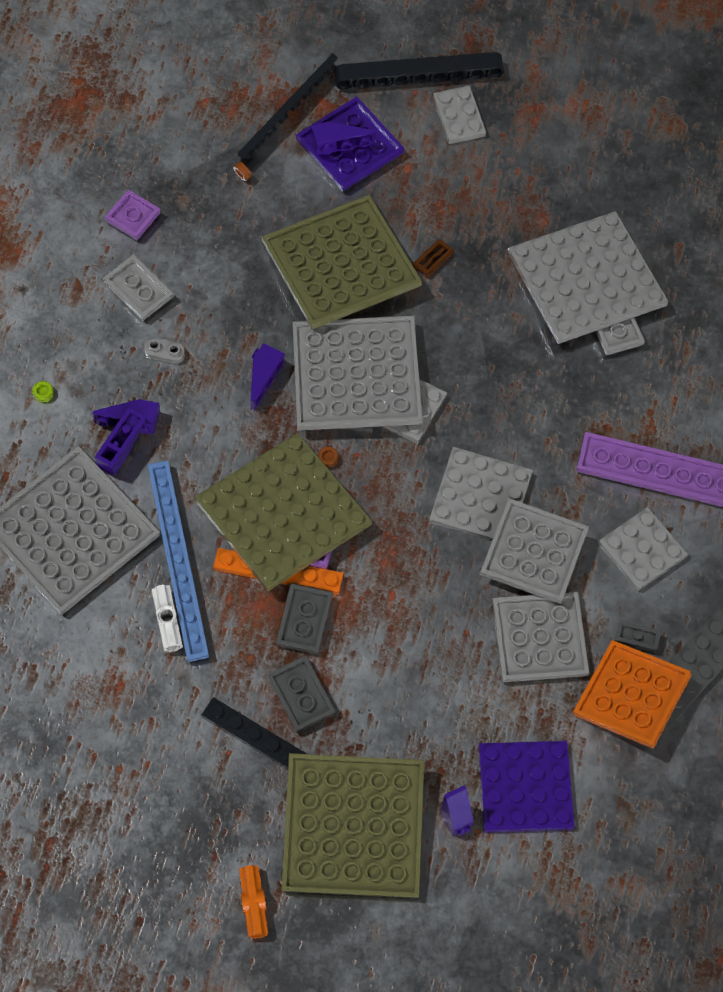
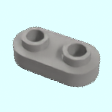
M150 338L145 342V354L150 359L177 364L185 357L184 347L178 342L160 338ZM176 349L177 352L172 353L171 350Z

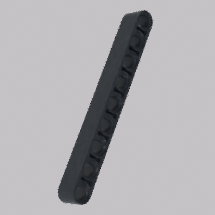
M488 52L341 64L335 67L334 72L337 88L340 90L498 78L504 74V67L500 53Z

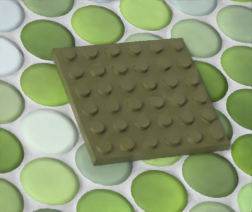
M370 195L262 236L264 246L312 330L422 286V280Z
M298 433L194 497L198 506L267 592L372 525V520Z
M289 753L281 891L419 898L424 760Z

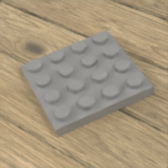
M453 447L429 523L492 541L508 498L523 503L533 470Z
M508 498L480 575L561 604L589 526Z
M578 592L565 593L561 604L537 595L492 599L502 683L589 676Z

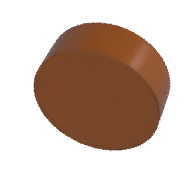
M239 161L233 166L234 171L242 180L247 181L252 177L251 172L242 162Z
M323 447L318 452V458L327 468H333L338 463V452L333 447Z

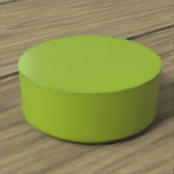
M40 381L33 386L32 392L36 401L45 403L53 398L54 391L49 382Z

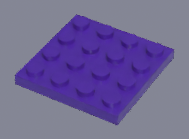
M357 96L314 124L332 121L374 130V144L367 147L351 148L347 151H336L327 155H317L311 137L312 125L296 134L298 143L342 192L403 154L405 149Z
M567 741L479 743L484 833L574 829Z

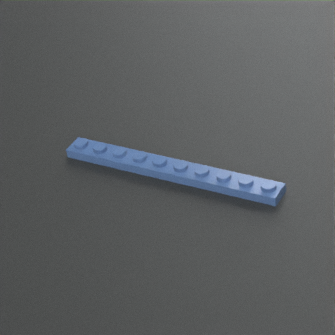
M169 462L148 464L187 661L192 662L209 658Z

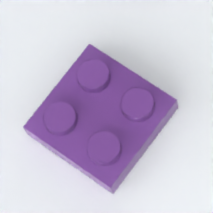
M128 189L104 218L110 225L138 240L161 212L160 208Z

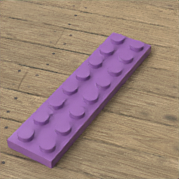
M585 432L576 472L723 507L722 464Z

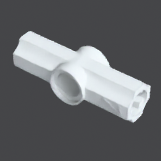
M159 585L152 589V595L164 651H178V649L183 648L171 588L170 585ZM166 615L172 616V619L169 621L162 620Z

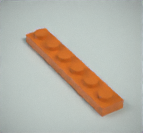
M218 548L213 570L257 579L235 551ZM307 566L281 584L289 586L296 584L339 595L343 573Z

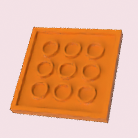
M612 640L578 701L573 714L578 718L654 749L692 673L687 669Z

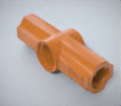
M244 866L239 868L242 887L241 899L243 913L246 915L247 933L249 938H262L268 935L265 915L266 903L264 890L261 888L260 870L258 866Z

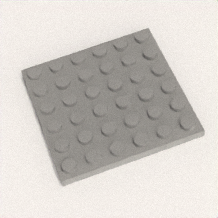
M616 211L508 248L509 256L557 344L668 305L665 294Z
M414 316L339 319L313 330L307 321L293 322L298 431L422 424Z
M79 446L0 506V549L60 615H63L161 535L160 531Z

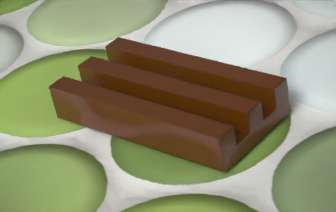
M438 239L413 263L414 269L417 268L419 273H424L428 279L454 254V250L441 239ZM439 246H442L423 266L421 265ZM434 261H436V262L427 270V268H428Z

